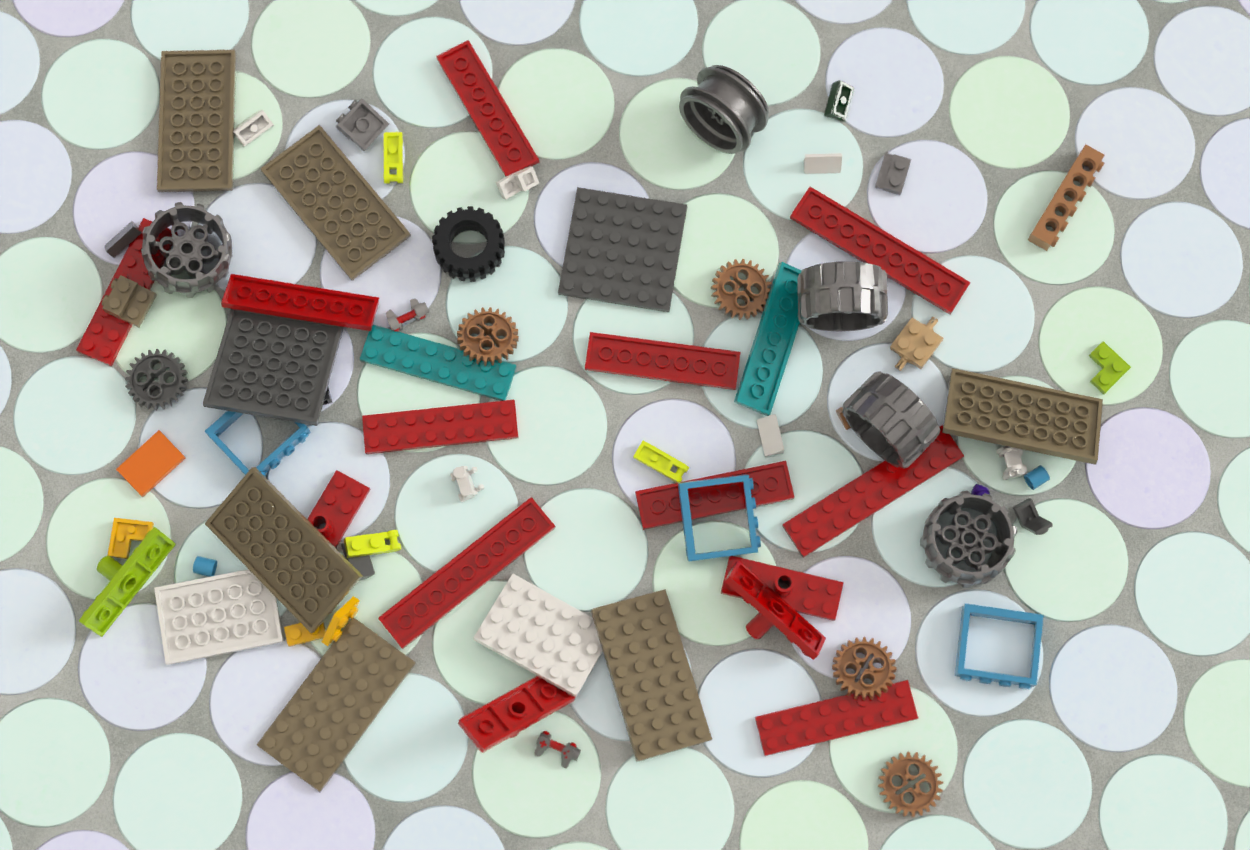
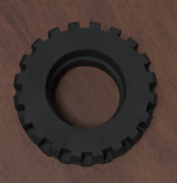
M467 206L465 210L459 207L457 212L449 211L447 218L442 217L439 220L440 225L435 226V235L432 236V243L436 261L445 273H449L450 277H458L459 281L465 282L466 278L470 279V282H475V278L478 277L481 280L485 279L487 273L492 275L495 272V267L501 265V258H504L505 255L504 234L497 219L494 220L491 213L487 212L485 214L482 208L474 210L473 206ZM464 231H476L485 236L487 245L479 255L464 258L452 251V241L458 234Z

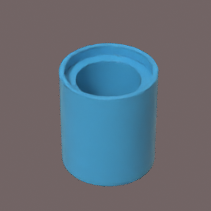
M1040 465L1025 474L1024 479L1027 485L1034 490L1050 480V476L1046 469Z
M197 556L193 565V573L209 577L215 575L217 560Z

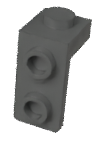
M1030 498L1012 507L1021 527L1036 535L1046 533L1053 526L1052 522L1039 516Z

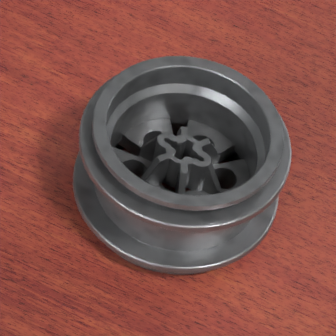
M713 65L701 69L697 75L698 87H687L680 95L679 110L683 120L697 137L720 152L735 154L746 150L751 144L750 132H760L767 126L769 109L764 97L746 77L729 67Z

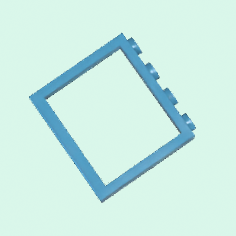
M227 411L207 428L205 433L246 475L249 469L218 438L220 434L243 415V413ZM294 422L299 429L256 467L265 477L270 469H275L281 463L280 460L285 455L289 456L294 452L295 446L306 441L305 439L311 432L305 424Z
M748 474L678 483L688 561L758 553L761 542L760 537L756 536L755 528H758L757 516L754 517L753 509H756L755 497H751V490L754 489L753 479L749 478ZM743 482L751 547L696 554L688 488Z
M964 604L961 613L955 676L965 681L979 679V682L983 684H991V681L999 682V686L1011 687V684L1019 685V689H1031V687L1036 686L1044 615ZM970 616L1035 625L1030 678L964 668Z

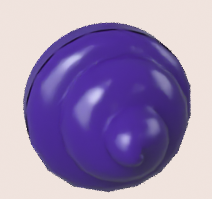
M975 484L971 491V495L982 496L984 493L990 495L989 489L979 484Z

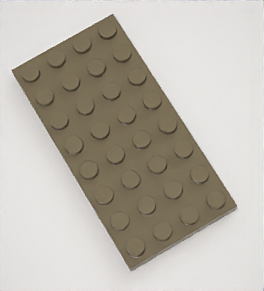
M235 50L161 51L157 166L158 192L233 191Z
M320 125L261 168L262 173L351 281L411 237L410 232Z
M952 368L942 433L1096 465L1099 453L1103 399Z
M252 467L205 522V525L310 633L317 630L363 577L256 467Z
M666 590L591 609L636 762L711 741L710 730Z
M351 619L342 630L341 637L336 642H333L257 743V746L321 792L416 662L357 619Z

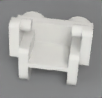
M1003 446L996 450L999 458H1005L1007 469L1003 472V480L1027 474V466L1022 463L1021 459L1023 449Z
M460 466L453 469V472L450 473L452 481L457 480L461 494H458L461 503L474 498L478 494L477 492L485 489L483 484L475 488L470 476L478 471L477 467H472V470H469L467 466Z

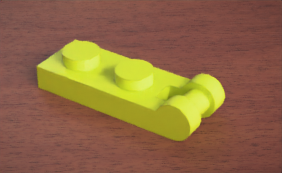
M384 132V184H390V182L403 183L402 132ZM390 170H397V174H390Z
M644 440L633 456L634 459L668 477L675 483L681 482V477L689 469L686 464ZM673 466L678 468L675 473L670 471Z
M398 530L345 537L344 544L347 558L401 550V545L397 540V537H399ZM390 539V545H385V540Z

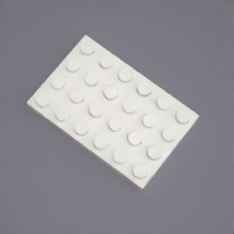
M249 569L154 588L166 665L284 642L277 598Z
M515 574L511 575L473 637L474 641L574 697H577L603 652L594 620L591 616Z

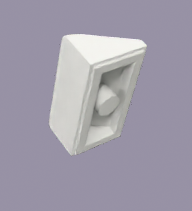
M261 109L237 126L233 133L245 147L274 124L264 110Z
M806 154L803 161L804 173H841L842 154Z
M776 414L756 420L765 457L784 453V445Z

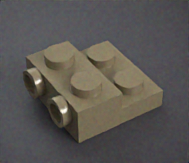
M120 275L118 279L115 278L113 280L110 295H106L102 300L103 310L140 328L157 294Z

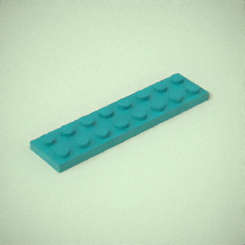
M780 262L734 400L735 403L766 416L771 414L800 324L798 319L797 278L802 270L784 262Z
M373 325L371 331H369L360 357V361L499 401L507 399L517 367L515 364L504 361L499 363L497 360H494L493 366L490 361L487 362L486 366H484V361H480L477 364L476 358L472 361L469 360L470 354L464 356V350Z

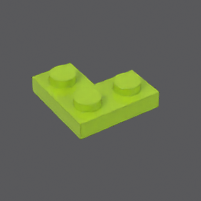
M1104 341L1089 355L1102 368L1090 382L1103 394L1131 368Z

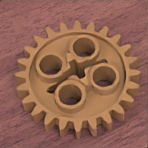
M735 259L733 265L728 261L726 267L722 265L720 271L715 273L718 278L712 279V282L716 285H712L711 289L716 292L712 293L711 297H717L714 304H721L718 310L724 308V315L730 312L732 319L735 315H738V319L741 320L744 315L748 320L750 314L756 317L757 311L759 313L763 312L762 307H765L768 298L767 294L770 292V289L767 287L772 282H766L769 275L763 276L762 273L765 269L758 270V263L753 267L752 260L745 264V260L742 259L739 264L737 259ZM738 273H743L746 276V280H741L738 277ZM724 285H730L733 291L727 292L724 289ZM743 287L745 290L740 292L738 289ZM756 287L759 294L752 293L750 288ZM737 299H743L745 306H740L737 303Z
M482 307L480 313L475 309L474 315L468 313V319H462V324H459V331H457V337H459L457 338V343L460 344L459 349L464 350V356L470 354V361L476 358L477 364L480 361H484V366L490 361L493 366L494 360L502 363V357L508 360V353L514 354L513 348H517L516 342L519 340V336H517L518 329H516V322H512L511 316L506 318V312L500 315L499 309L492 312L491 307H489L488 312H485V309ZM486 323H492L493 325L487 326V325H485V324H486ZM498 336H504L505 338H504V339H499V338H497V337H498ZM483 347H490L491 349L485 350Z
M857 637L855 638V643L848 640V647L842 644V651L837 650L836 655L838 657L833 658V662L836 663L832 665V670H835L833 677L838 678L836 685L842 684L841 691L847 689V696L855 693V699L859 695H862L863 700H865L866 695H869L871 700H873L874 694L881 697V690L886 693L888 690L887 686L891 687L893 684L891 680H895L896 675L893 673L896 672L897 667L893 665L896 660L890 659L893 653H886L888 647L881 648V641L874 644V638H871L870 642H867L866 637H863L862 642ZM856 653H863L865 658H858ZM874 655L868 663V668L863 671L859 681L855 682L854 680L859 676L860 670L864 668L869 656ZM873 663H880L883 667L875 668ZM851 668L855 670L856 673L848 674L846 672V669ZM863 679H871L873 683L865 684Z
M908 751L906 752V757H904L902 753H899L898 760L893 756L891 757L892 764L890 762L885 763L888 769L882 768L880 770L885 775L878 777V779L883 781L878 787L884 790L879 795L886 796L883 803L888 801L891 803L888 809L896 807L895 814L902 810L903 817H906L908 812H910L911 817H915V812L917 811L919 816H922V809L927 813L930 812L929 805L936 807L933 800L941 799L936 794L943 792L942 789L938 788V785L943 784V781H938L937 779L942 774L935 773L938 766L931 767L930 765L933 760L931 759L926 762V755L918 758V752H915L913 757H911ZM910 765L917 767L918 773L916 776L909 773L908 768ZM925 774V778L915 783L913 788L910 787L896 795V791L908 784L907 779L913 781L920 775ZM893 776H898L901 779L902 783L899 787L892 784ZM921 782L929 785L927 793L920 790ZM905 793L912 795L913 801L911 804L904 802L903 795Z

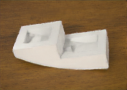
M532 166L519 170L496 182L502 199L505 200L520 191L525 192L539 184Z

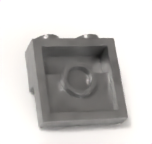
M361 98L359 101L354 100L348 107L350 111L346 115L342 113L336 120L338 124L335 127L365 151L389 123Z

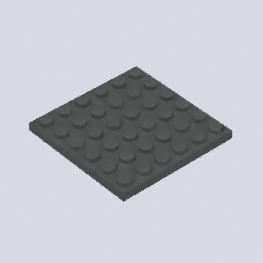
M577 187L558 295L670 312L687 204Z
M231 309L205 393L203 406L317 426L344 327Z

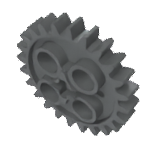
M156 349L155 354L148 350L147 356L141 353V359L135 357L137 363L129 364L133 369L126 370L130 377L125 378L129 382V384L125 385L130 390L128 394L134 396L132 400L134 402L139 401L138 404L141 407L145 404L148 410L153 405L155 411H157L159 405L164 410L167 403L172 407V400L179 402L177 396H184L181 389H187L183 383L188 382L187 377H184L188 372L182 370L185 365L180 363V358H174L175 355L172 352L168 355L165 349L162 354L159 349ZM161 363L160 369L153 370L155 364ZM147 376V380L144 383H139L141 377ZM174 376V380L171 383H166L168 377ZM157 377V378L160 379V380H159L158 382H156V381L154 380V378ZM160 389V393L157 396H152L154 390Z

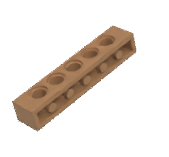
M1085 144L1029 236L1028 241L1045 251H1048L1050 246L1054 247L1059 240V237H1057L1058 232L1065 230L1068 225L1067 217H1072L1078 208L1075 206L1076 202L1083 200L1087 193L1084 189L1086 186L1091 187L1096 178L1093 174L1095 171L1100 172L1104 162L1102 159L1105 156L1103 153ZM1082 166H1087L1090 171H1085ZM1073 181H1078L1081 186H1076ZM1064 196H1069L1072 201H1067ZM1055 211H1060L1063 216L1056 215ZM1046 226H1051L1054 231H1048Z

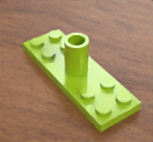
M153 527L146 534L140 545L134 549L124 565H121L111 556L103 557L97 565V571L110 582L96 596L91 606L84 611L79 622L103 637L176 544L156 527Z

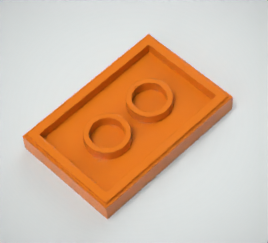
M158 430L116 470L144 497L186 457Z

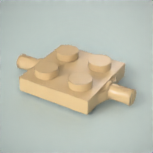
M932 316L926 325L913 317L910 319L890 346V349L901 358L895 365L896 369L902 371L906 363L914 364L920 369L924 367L943 341V337L933 330L938 322L937 318L935 319Z

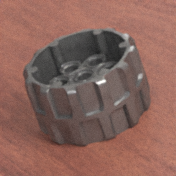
M177 202L175 207L166 211L158 210L155 213V220L150 226L144 227L141 252L151 280H156L163 286L165 292L169 294L173 292L183 293L187 298H193L195 293L205 290L209 293L215 290L216 283L222 277H227L231 258L233 257L231 235L226 230L223 219L219 215L214 216L207 212L204 205L198 203L195 207ZM182 222H197L203 224V226L196 225L191 230H188L187 225ZM172 225V237H164L160 242L155 241L163 230ZM182 229L185 231V234L177 236L175 232ZM198 232H202L205 235L202 239L194 237ZM215 232L220 238L223 245L218 247V251L215 250L211 243L207 242L208 234ZM165 244H172L173 248L170 251H166L163 249V246ZM189 246L193 250L191 253L186 254L182 252V249ZM205 249L212 252L210 256H203L201 253ZM157 250H160L161 254L167 257V267L159 269L152 259V254L155 255L158 252ZM215 258H218V264L209 273L203 275V263H211ZM173 261L181 263L178 268H172L170 264ZM192 264H198L200 266V268L197 271H192L189 269L190 265ZM183 270H186L187 274L195 279H178L171 277V275H178Z
M828 262L805 268L797 278L798 319L802 325L816 330L839 332L864 330L885 323L888 316L887 273L880 266L864 262Z
M880 371L873 373L842 406L843 416L857 436L878 456L897 468L901 467L904 469L909 467L940 433V427L937 424L936 418L925 403L905 384L888 373L885 374Z
M961 491L957 496L949 499L944 498L926 519L923 535L920 539V546L924 548L927 557L925 561L927 567L934 568L941 575V581L945 583L953 581L962 584V588H970L975 584H987L1004 570L1016 551L1014 548V538L1018 533L1017 527L1012 526L1007 516L1009 512L1007 507L1003 506L1001 508L992 501L991 495L986 493L979 496L971 495L969 491ZM961 508L973 509L984 515H978L975 519H972L971 515L967 511H962ZM947 511L950 515H955L951 522L952 525L945 526L940 530V524L936 523L938 517ZM957 518H964L966 525H960L957 522ZM982 521L985 524V529H979L976 522ZM991 521L998 529L1001 542H998L994 534L988 533ZM946 531L951 532L954 539H947L944 533ZM964 536H971L973 539V543H966L964 541ZM935 537H939L943 545L949 546L946 552V559L939 552ZM983 540H990L992 543V547H985L983 544ZM996 549L995 553L1000 555L997 564L990 569L987 565H982L986 557L985 554H989ZM951 550H958L960 558L953 557ZM971 554H977L980 561H972ZM965 560L967 566L975 568L976 572L963 571L952 566V564H958Z

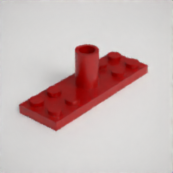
M336 470L307 520L337 548L371 489ZM321 524H326L324 528L318 529Z
M729 556L721 594L742 599V596L736 591L731 590L725 582L733 565L739 560L796 612L835 621L844 582L736 556ZM784 582L788 585V588L782 589L778 583Z
M738 560L730 570L725 582L731 590L736 591L746 603L751 604L759 612L746 625L749 635L759 640L775 626L786 635L791 643H795L804 655L814 660L819 655L826 637Z
M536 676L460 718L458 724L480 752L483 753L508 738L516 737L522 730L572 703L576 697Z

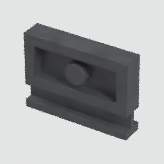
M885 152L875 188H881L884 191L901 195L911 159Z

